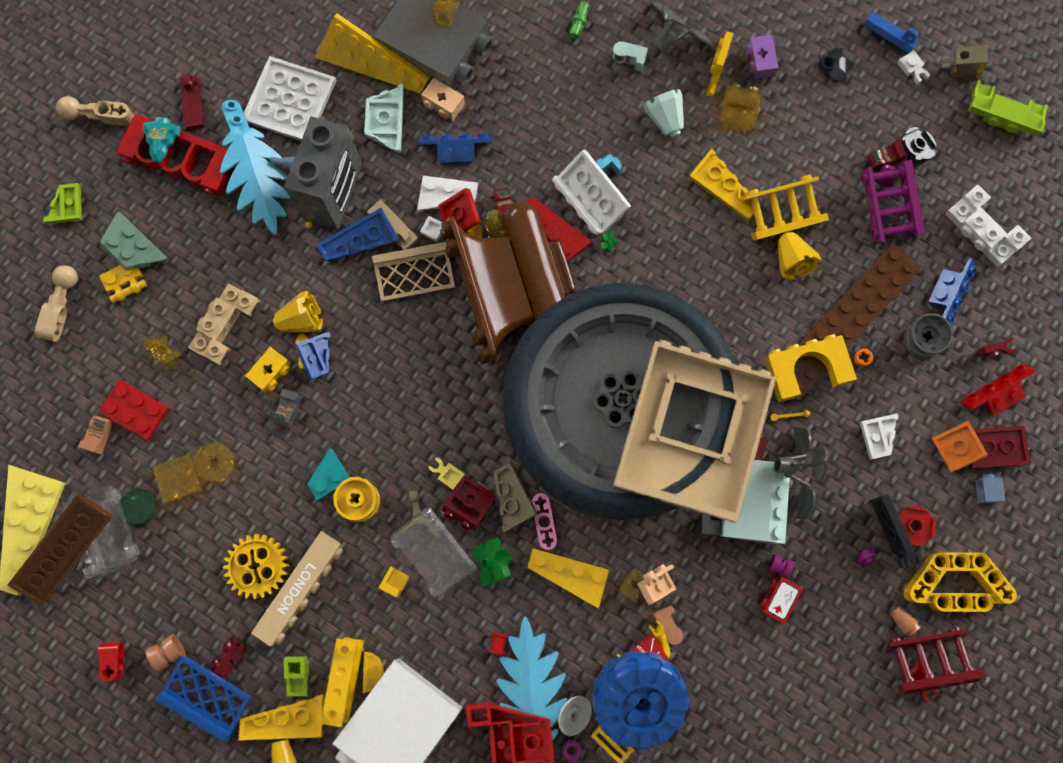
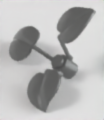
M653 0L650 2V5H653L663 14L664 21H666L663 30L654 42L655 46L665 52L671 44L675 45L677 41L691 34L709 45L712 53L715 51L708 37L694 28L673 39L675 35L670 30L674 24L677 23L686 27V23L667 6Z
M793 427L797 456L777 457L774 462V470L776 473H784L785 477L803 484L799 491L798 513L796 519H803L808 517L814 510L816 502L815 491L811 489L809 483L792 474L796 473L799 467H813V478L816 481L823 480L827 473L826 460L828 458V451L824 447L816 448L812 455L813 463H798V461H795L796 459L803 461L807 456L806 453L810 451L811 433L807 428Z

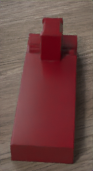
M182 75V77H179L184 126L186 130L204 128L198 75Z

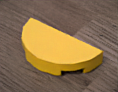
M364 651L363 693L371 692L384 675V667L378 656Z

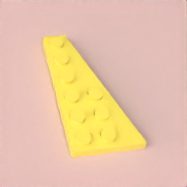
M8 465L0 566V590L21 596V593L7 585L44 538L65 486L64 482Z

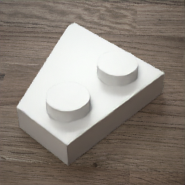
M898 413L860 422L870 460L892 454V441L895 438L896 431L894 430L896 420H898Z

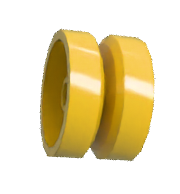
M350 477L337 486L334 493V506L343 518L353 522H365L378 512L380 494L377 488L368 480L360 477ZM357 497H359V498H358V500L360 501L359 503H355V499H356Z

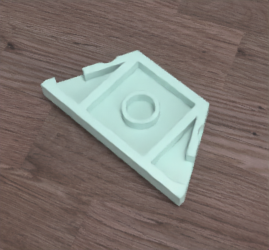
M399 84L395 89L385 90L377 96L374 95L366 99L365 136L398 153H401L404 84Z

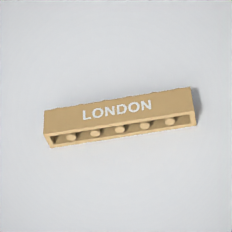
M321 531L251 634L270 647L276 646V644L280 645L286 636L284 633L287 628H291L297 620L295 616L299 610L303 611L309 603L307 599L310 594H314L320 587L319 581L323 576L326 577L332 569L330 565L333 560H337L341 556L344 545Z

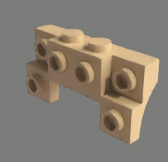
M228 283L220 298L216 297L209 304L206 315L199 320L196 329L198 333L188 348L221 365L227 351H230L229 347L222 344L223 340L237 320L240 312L251 317V312L260 300Z

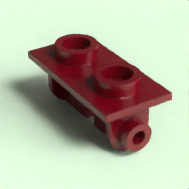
M235 636L231 641L228 640L222 648L223 652L220 657H215L210 664V671L214 674L217 673L216 675L222 679L227 678L234 668V664L229 662L230 659L238 662L246 651V645L242 642L237 644Z

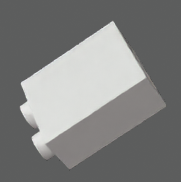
M396 659L333 742V745L340 749L335 757L340 763H423L463 707L401 659Z

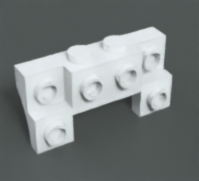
M976 185L951 207L945 215L961 230L965 237H968L974 243L976 249L982 251L996 267H999L1026 244L1031 237L1019 225L1007 234L981 208L991 197L979 185Z

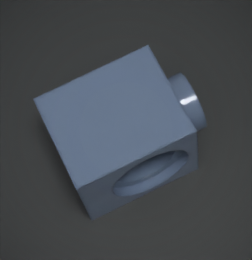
M994 474L982 475V479L975 480L978 504L1005 501L1003 478H995Z

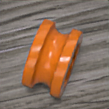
M860 349L854 355V362L859 367H866L873 360V354L868 349ZM862 354L863 356H867V360H865V362L863 359H859V357Z

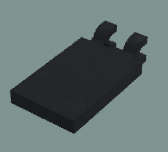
M889 494L869 500L893 554L898 558L900 569L910 568L915 563L924 562L921 555L913 552L914 548Z

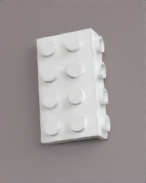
M582 150L559 176L552 178L555 188L563 193L567 203L575 208L577 215L587 223L588 229L596 235L605 233L631 207L629 202L586 150Z

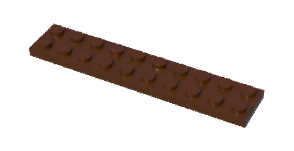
M893 243L798 344L799 347L806 345L807 341L817 339L818 342L824 340L826 336L835 334L836 337L843 336L846 348H848L922 267ZM804 356L797 359L794 373L801 395L794 398L795 401L798 402L827 371L824 363L818 358Z

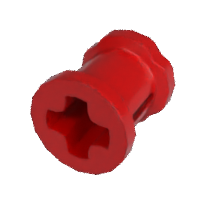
M492 632L493 638L488 652L506 655L504 649L509 635Z

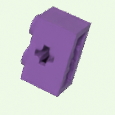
M773 36L751 37L749 44L746 45V55L750 58L749 71L753 73V79L775 77L779 67Z

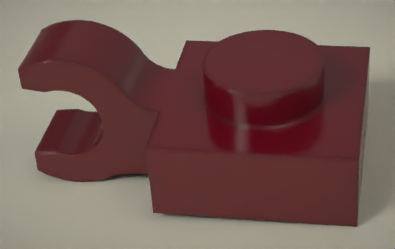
M1013 339L983 346L977 350L978 356L992 358L998 356L999 351L1007 355L1012 354L1016 351V348L1009 349L1007 344L1013 342Z

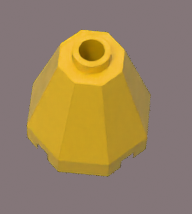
M785 232L780 236L778 240L780 272L783 278L794 280L796 275L802 278L818 268L817 262H821L819 254L794 232Z
M308 291L299 293L275 313L273 318L274 326L282 332H316L321 330L323 320L322 318L318 319L321 311L312 294L308 295Z

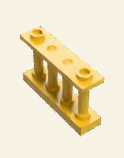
M811 175L800 177L801 181L761 192H758V189L747 191V195L742 197V201L751 200L757 224L756 232L751 233L752 241L828 221V214H821L817 209L811 182L819 180V177L812 178ZM804 185L810 209V218L803 219L800 216L793 187ZM785 189L793 217L791 219L792 222L785 224V221H782L776 192ZM766 194L769 196L775 223H773L774 227L769 229L764 224L758 200L759 196Z
M347 637L336 639L320 724L342 727L343 722L348 723L350 721L364 640Z

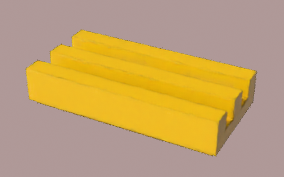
M600 726L591 734V737L618 763H624L629 755L635 751L632 747H626L628 750L625 753L604 733ZM598 733H600L622 755L621 758H619L597 736Z

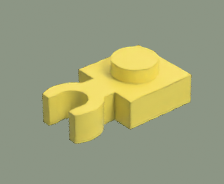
M435 458V461L439 463V467L434 469L429 466L430 471L440 473L437 479L454 491L465 474L450 463L445 467L441 459Z

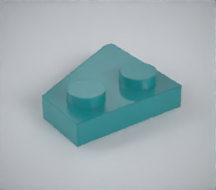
M332 448L328 450L307 484L317 501L334 492L342 481L350 478Z

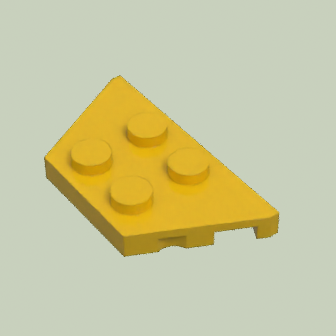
M726 31L725 37L720 38L709 72L713 75L706 96L713 97L734 33Z

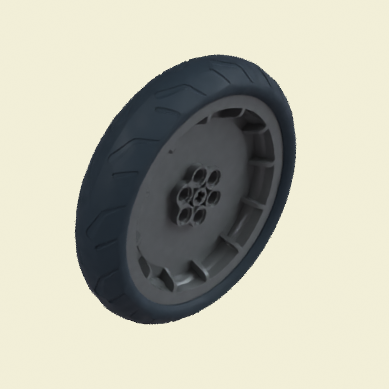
M608 283L589 287L568 295L550 306L531 324L520 338L510 359L504 381L503 413L505 427L512 448L526 472L537 485L560 503L583 514L609 520L647 519L679 508V506L660 501L661 499H654L648 495H640L612 486L632 421L630 412L635 410L638 400L637 395L640 393L655 341H668L671 343V346L677 348L679 346L688 347L691 349V352L697 354L705 352L710 354L711 358L718 360L719 358H725L730 360L731 364L737 365L726 340L717 327L702 312L681 297L652 286L631 283ZM720 368L724 391L734 393L730 371ZM632 377L635 380V384L628 386L625 383V378ZM613 380L616 386L609 389L605 386L604 382ZM675 382L660 436L722 454L737 400ZM619 396L627 398L626 404L618 402ZM605 398L608 401V405L600 407L597 404V400ZM611 414H618L621 420L618 423H613L609 416ZM704 456L691 472L679 481L661 490L676 495V493L681 492L698 480L716 459Z

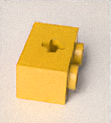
M269 347L245 376L264 392L268 393L275 389L278 384L277 381L281 376H285L289 372L292 364L272 347ZM271 369L273 372L270 374L267 370Z

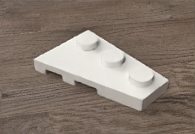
M423 176L417 211L419 213L424 212V210L439 209L438 205L464 188L471 190L475 203L478 183Z

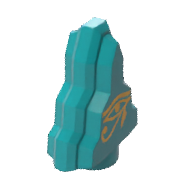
M156 117L154 122L143 124V134L146 135V142L150 145L149 152L155 163H161L167 154L168 147L173 145L174 139L179 137L181 130L180 126L171 124V121L164 117Z

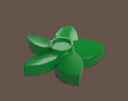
M611 230L608 235L601 234L603 242L600 243V248L607 249L610 253L613 252L614 245L619 243L618 239L613 238L614 230Z

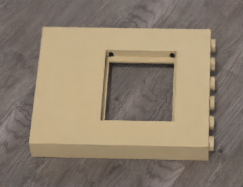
M655 341L612 487L640 495H648L651 498L661 499L660 501L732 523L738 522L776 377L766 370H759V372L752 370L751 366L746 364H739L738 366L731 364V361L725 358H719L718 360L711 358V355L705 352L697 354L691 352V349L688 347L679 346L677 348L671 346V343L668 341ZM720 368L730 371L734 393L724 391ZM675 382L737 400L722 454L660 436ZM704 456L716 459L698 480L681 492L676 493V495L661 490L679 481L691 472Z

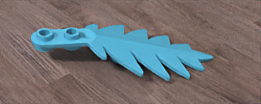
M227 100L222 104V111L231 132L225 137L223 147L228 145L230 147L222 161L220 173L223 174L235 165L237 166L228 182L226 193L230 194L245 184L238 200L237 211H241L254 202L252 223L255 225L264 220L271 233L276 235V217H286L287 214L274 198L288 200L291 198L285 189L272 180L286 181L288 176L277 166L270 164L266 159L282 157L267 144L258 140L264 139V135L253 128H249L240 104L235 100Z
M524 617L520 629V638L513 636L508 638L518 660L504 656L500 657L502 665L517 683L500 678L497 679V683L502 691L519 708L504 703L499 705L550 718L552 727L559 718L560 711L568 699L563 698L548 706L546 705L561 687L566 674L562 673L543 682L552 670L559 653L556 651L538 659L543 649L546 634L542 633L534 637L531 625L527 617ZM558 729L551 730L552 740L558 734Z

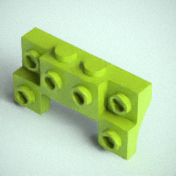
M980 80L976 82L970 98L972 100L968 112L982 116V121L987 122L991 126L1001 127L1008 132L1018 133L1021 130L1037 137L1043 132L1048 105L1042 106L1033 103L1032 99L1026 105L998 94L993 96L996 86H986L981 84Z

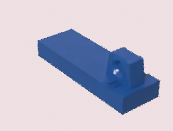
M874 12L864 24V26L909 54L919 41L917 39L919 32L910 27L905 32Z

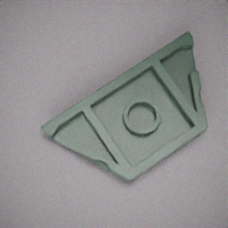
M120 212L116 213L100 241V246L125 270L149 267L151 263L162 262V264H166L168 262V258Z

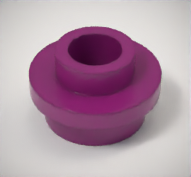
M872 549L861 552L857 555L858 563L865 566L872 564L876 561V552H873Z
M575 740L566 741L561 749L562 756L570 762L578 760L582 754L580 744ZM569 747L575 748L574 754L568 753Z

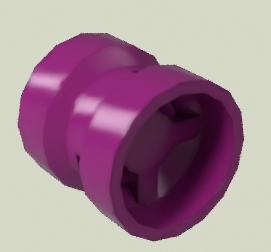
M774 554L769 563L768 572L771 574L778 573L781 577L788 579L792 573L794 561L790 559L784 560L780 555Z

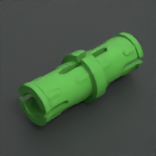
M586 2L579 3L577 12L572 18L573 23L568 34L572 39L580 38L581 30L586 24V16L590 9V5Z

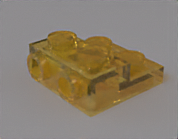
M736 83L730 84V86L726 85L718 125L755 131L762 91H758L757 87L740 88V85Z

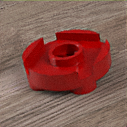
M910 506L898 512L912 546L925 544L933 538L936 532L934 518L931 517L928 510L920 506ZM914 520L916 521V524L920 526L915 531H913V528L910 526V524L913 523Z

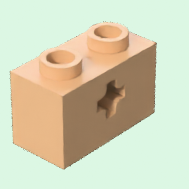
M435 78L431 80L421 94L423 104L428 109H434L438 111L440 116L445 119L449 118L452 121L465 105L462 94Z

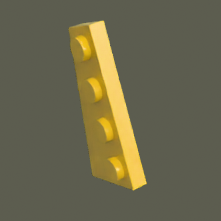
M532 549L527 568L599 609L609 572L608 569Z
M324 695L241 718L239 740L322 738L323 724L320 723Z

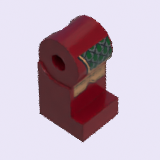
M898 141L891 146L870 153L866 158L870 167H872V171L880 169L882 165L892 166L901 163L907 154L901 141Z
M507 187L493 191L500 225H503L502 217L504 212L513 205Z

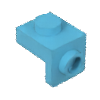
M611 154L607 155L604 159L600 158L596 161L604 173L611 168L616 175L621 174L622 164L618 158L613 157Z

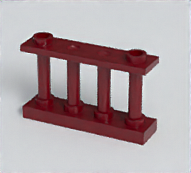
M958 627L948 630L947 633L902 640V638L890 640V643L885 647V651L895 650L904 678L902 680L903 683L897 687L899 695L980 682L985 678L983 669L975 670L971 666L962 639L969 634V630H961ZM954 640L963 666L961 673L952 671L942 642ZM934 644L944 672L942 676L935 677L931 673L923 645ZM915 648L924 675L921 680L912 678L903 649Z

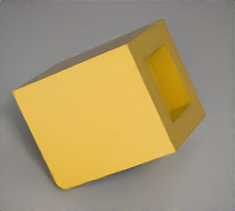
M390 566L379 588L398 598L409 576Z

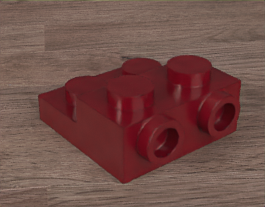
M463 476L443 505L442 512H444L446 519L450 521L455 519L460 522V526L464 530H473L475 532L497 495L468 477Z

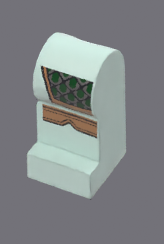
M618 42L614 45L613 59L617 63L626 62L635 65V70L642 72L648 48L626 42Z

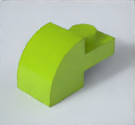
M307 656L284 658V679H286L287 696L308 695L309 661Z

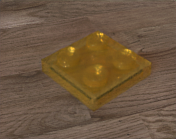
M192 454L153 466L163 504H168L203 491Z

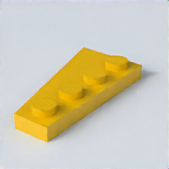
M711 148L690 174L689 179L742 218L749 221L754 214L751 200L742 201V197L747 195L748 190L738 182V178L734 174L732 175L726 168L727 165L715 155L716 152Z

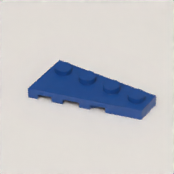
M379 208L316 245L325 261L328 262L399 242L400 239L384 210Z

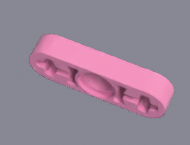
M539 493L532 499L536 511L540 512V506L535 505L539 497H542V500H546V503L543 505L544 511L547 509L549 513H540L534 516L539 544L544 550H552L557 544L550 501L547 495ZM542 516L550 519L548 527H541L538 521ZM552 529V533L548 532L549 538L553 539L554 542L551 543L550 547H547L546 544L542 543L545 540V533L540 534V530L547 531Z

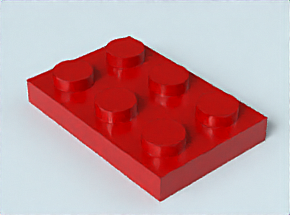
M119 379L98 412L149 441L170 408Z

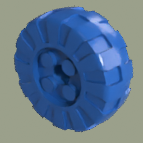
M631 651L624 653L623 656L617 659H612L604 666L605 669L601 674H598L595 680L592 701L595 716L600 727L615 743L623 747L647 749L657 744H663L676 731H679L685 721L686 711L689 708V697L682 676L669 660H664L659 654L650 651Z

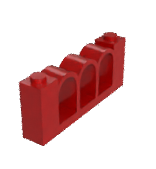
M134 114L116 150V153L121 157V161L129 165L132 163L139 165L141 162L150 170L162 168L171 178L180 179L185 177L191 185L199 188L203 187L206 194L222 197L237 166L235 165L223 174L220 173L222 161L228 148L180 131L179 137H176L173 145L168 147L167 154L161 163H155L152 159H144L149 144L146 142V135L143 134V124L154 122V120ZM177 143L188 146L189 149L183 162L176 168H168V161ZM200 151L212 155L213 157L205 173L200 177H191V170Z

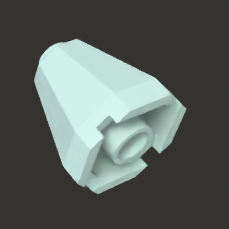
M677 89L676 92L671 90L654 97L655 101L653 103L650 100L645 102L643 106L646 113L665 136L670 135V137L681 134L680 130L684 128L683 97L680 89Z

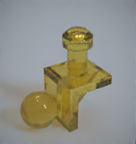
M162 335L154 340L148 338L144 341V348L151 350L154 360L163 362L162 366L166 371H174L177 368V361L174 358L181 354L179 351L169 348L166 335Z

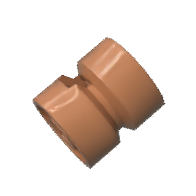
M172 634L163 639L161 644L158 643L146 649V655L151 666L157 672H160L170 665V661L172 663L179 661L180 657L185 655V650L180 640Z

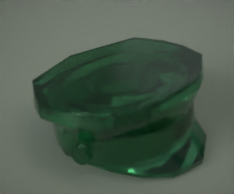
M135 488L122 495L118 505L119 517L134 528L144 527L156 515L157 504L151 491Z

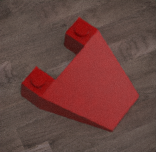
M491 702L466 705L468 727L489 725L492 763H554L550 718Z

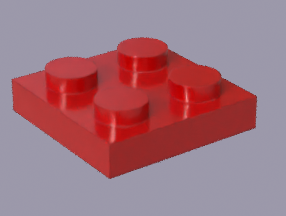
M464 188L438 205L443 222H447V218L453 216L458 226L464 232L481 223L471 190L468 188Z

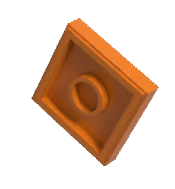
M969 421L932 438L951 473L988 456Z

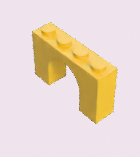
M833 334L824 337L822 341L817 342V339L807 341L806 345L800 347L798 344L787 347L785 351L776 349L769 352V355L764 360L768 371L771 372L772 376L776 377L774 391L778 403L797 398L801 395L794 373V366L797 359L804 356L816 357L824 363L833 388L850 384L857 379L842 335L836 337Z

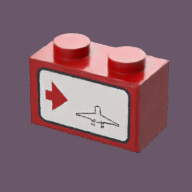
M777 577L769 585L768 589L770 592L768 596H764L761 600L759 612L779 624H785L803 588L783 577Z

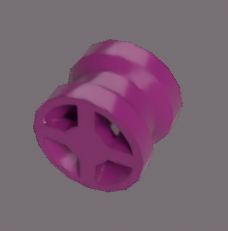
M882 165L880 172L897 168L891 165ZM895 177L876 180V182L883 187H892L895 183Z

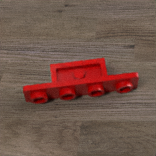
M1023 364L1018 365L1010 372L984 385L978 391L967 395L960 403L971 410L985 403L988 413L995 416L1025 398L1020 381L1034 374L1035 370Z

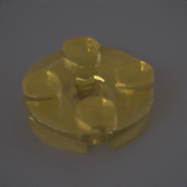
M214 442L198 450L194 458V466H196L197 473L201 478L210 482H221L232 473L235 466V455L227 446ZM218 457V466L216 465L212 468L210 460H215Z

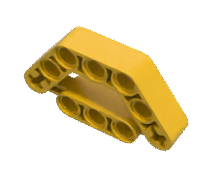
M939 552L932 553L926 557L905 588L904 597L910 603H928L929 607L937 612H987L992 609L993 604L1013 603L1017 598V592L986 554ZM936 557H938L941 561V565L939 567L935 564ZM956 557L959 558L961 562L959 567H957L955 564ZM976 557L980 560L979 567L975 564ZM946 571L971 572L987 593H932V591ZM925 573H928V575L930 576V581L928 583H926L924 580ZM989 574L993 576L992 583H990L988 580ZM939 597L944 602L942 607H939L937 603ZM959 598L963 600L962 607H959L957 603ZM979 598L983 600V606L981 608L978 605Z

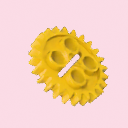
M255 534L254 539L247 535V541L240 538V545L233 543L232 545L235 550L227 551L231 557L224 558L225 561L229 562L228 565L223 566L224 569H228L224 577H230L227 584H234L231 590L236 591L239 589V596L245 593V598H250L253 595V599H258L260 594L262 598H266V592L270 595L274 594L272 588L280 589L277 584L278 582L285 583V580L281 577L282 575H288L284 571V568L289 567L288 564H284L288 556H282L286 551L285 549H278L281 543L277 542L273 545L274 538L271 537L267 541V535H263L261 539L259 534ZM252 549L254 550V557L251 554ZM262 549L267 550V557L265 559L260 558V551ZM246 554L248 562L242 565L240 559ZM259 563L260 566L257 567V570H254L253 566ZM267 568H271L272 576L267 579L264 576V572ZM250 573L253 576V581L248 585L245 582V577Z

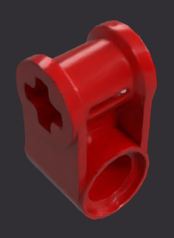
M122 641L101 643L98 647L99 676L104 681H118L124 675L125 649ZM114 669V674L110 675V671Z

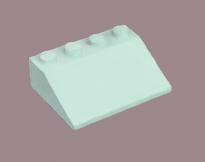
M754 460L738 522L732 523L722 520V537L767 544H785L790 478L785 477L784 473H776L774 462Z

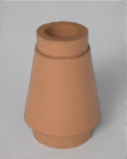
M897 607L890 614L903 635L906 634L910 637L921 627L918 624L919 621L900 607Z

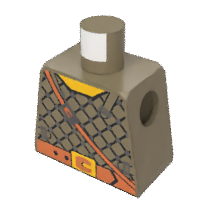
M988 45L958 47L955 49L953 56H942L941 68H951L952 77L980 79L988 63Z

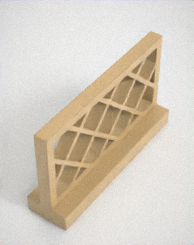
M442 242L372 256L381 302L455 288L450 259L445 251L447 243ZM439 256H445L446 264L442 269L433 263ZM419 260H425L429 263L424 272L415 267ZM403 263L411 267L405 276L397 271L399 265ZM431 265L440 270L435 280L426 274ZM388 267L393 271L385 279L380 276L379 268ZM413 269L422 274L417 283L407 278ZM395 272L403 277L398 287L389 282ZM444 273L449 276L450 284L441 285L437 280ZM424 276L433 281L427 289L419 286ZM405 280L415 285L410 292H404L400 289ZM387 283L396 288L392 295L384 297L383 289Z

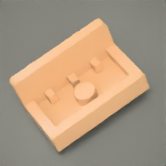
M664 564L657 567L654 571L652 570L643 575L644 580L637 583L648 605L676 590L667 571L674 568L673 564L665 567Z

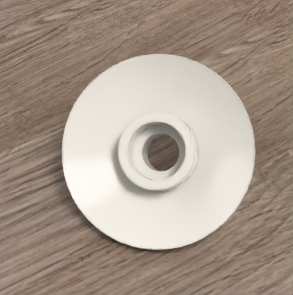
M575 696L562 707L558 718V725L561 732L565 735H577L587 726L592 713V707L587 698Z

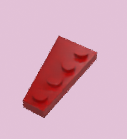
M534 197L525 201L534 206L538 211L548 243L553 241L561 242L567 262L592 244V240Z

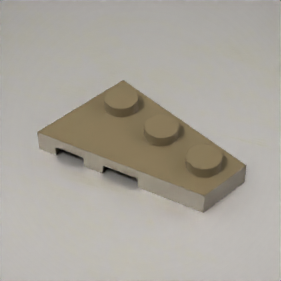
M509 462L495 470L496 491L500 501L499 510L503 520L502 529L503 533H506L538 515L513 463Z

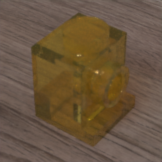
M631 570L618 588V591L635 602L641 590L639 586L633 588L631 582L635 580L639 583L644 580L643 575L645 574L639 570L635 572Z

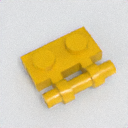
M119 265L99 275L106 291L109 294L115 291V294L109 296L112 303L119 300L123 301L127 296L134 292L137 294L142 291V288L147 286L144 279L139 282L137 281V279L143 277L139 267L125 270ZM131 283V286L122 290L121 287Z

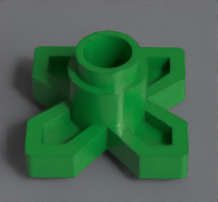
M499 538L487 541L486 546L482 544L472 548L474 559L482 565L480 578L483 586L495 583L496 579L499 581L511 576L508 565L511 564V555L507 550L502 549Z

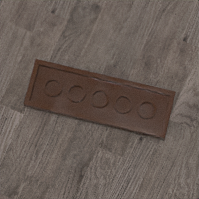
M78 493L7 586L43 607L113 515Z

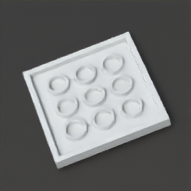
M269 56L244 111L246 121L250 125L301 141L310 116L320 118L337 80L333 76Z

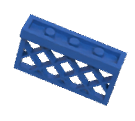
M182 655L156 701L221 741L226 742L234 734L235 727L252 696L185 655ZM183 663L190 667L192 674L183 676L181 669ZM203 674L206 676L209 684L200 686L198 675ZM193 677L196 688L187 689L185 679ZM180 680L182 691L177 692L171 686L173 682ZM221 685L224 687L226 695L217 696L215 686ZM210 687L213 698L204 700L202 689ZM197 691L199 702L190 700L189 693ZM237 695L244 699L242 705L235 707L232 696ZM227 698L230 708L221 710L219 700ZM214 701L217 712L211 713L207 710L206 703ZM231 712L233 717L232 724L224 720V713Z

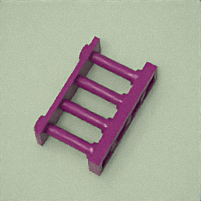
M912 159L899 163L897 169L878 173H873L872 167L862 170L861 182L865 187L872 225L871 237L875 244L884 242V236L909 232L911 237L925 234ZM892 177L900 178V188L876 192L874 181ZM898 195L904 197V206L879 210L877 199ZM903 213L907 215V224L883 229L882 217Z

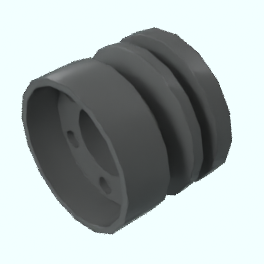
M930 313L922 315L907 327L904 332L903 342L911 355L917 358L928 359L950 346L953 340V329L949 321L939 314Z

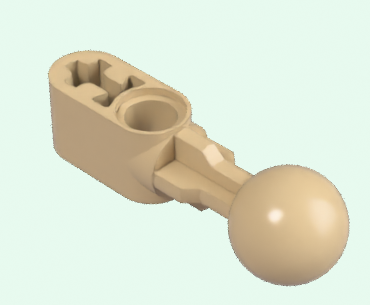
M65 96L59 99L56 104L57 113L65 120H74L79 115L87 116L88 119L101 120L105 124L129 126L134 116L126 104L119 102L99 101L84 105L80 104L73 97Z
M67 265L57 267L52 273V281L56 287L54 294L50 295L48 303H45L41 308L35 327V336L37 338L57 342L61 336L67 317V309L65 308L67 299L65 296L67 290L74 287L78 281L77 272Z

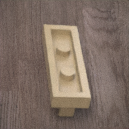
M381 199L367 211L369 215L379 208L384 210L400 239L396 243L402 250L409 249L419 240Z

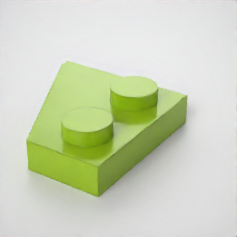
M78 183L59 185L56 196L50 204L51 210L47 217L44 216L43 222L45 224L82 220L81 185Z

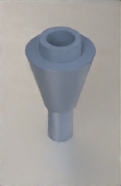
M271 157L270 164L280 165L291 170L295 157Z

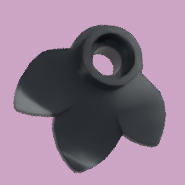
M833 48L828 52L827 56L819 60L818 68L821 72L828 74L832 80L844 82L847 80L846 72L854 66V62L842 57V48Z

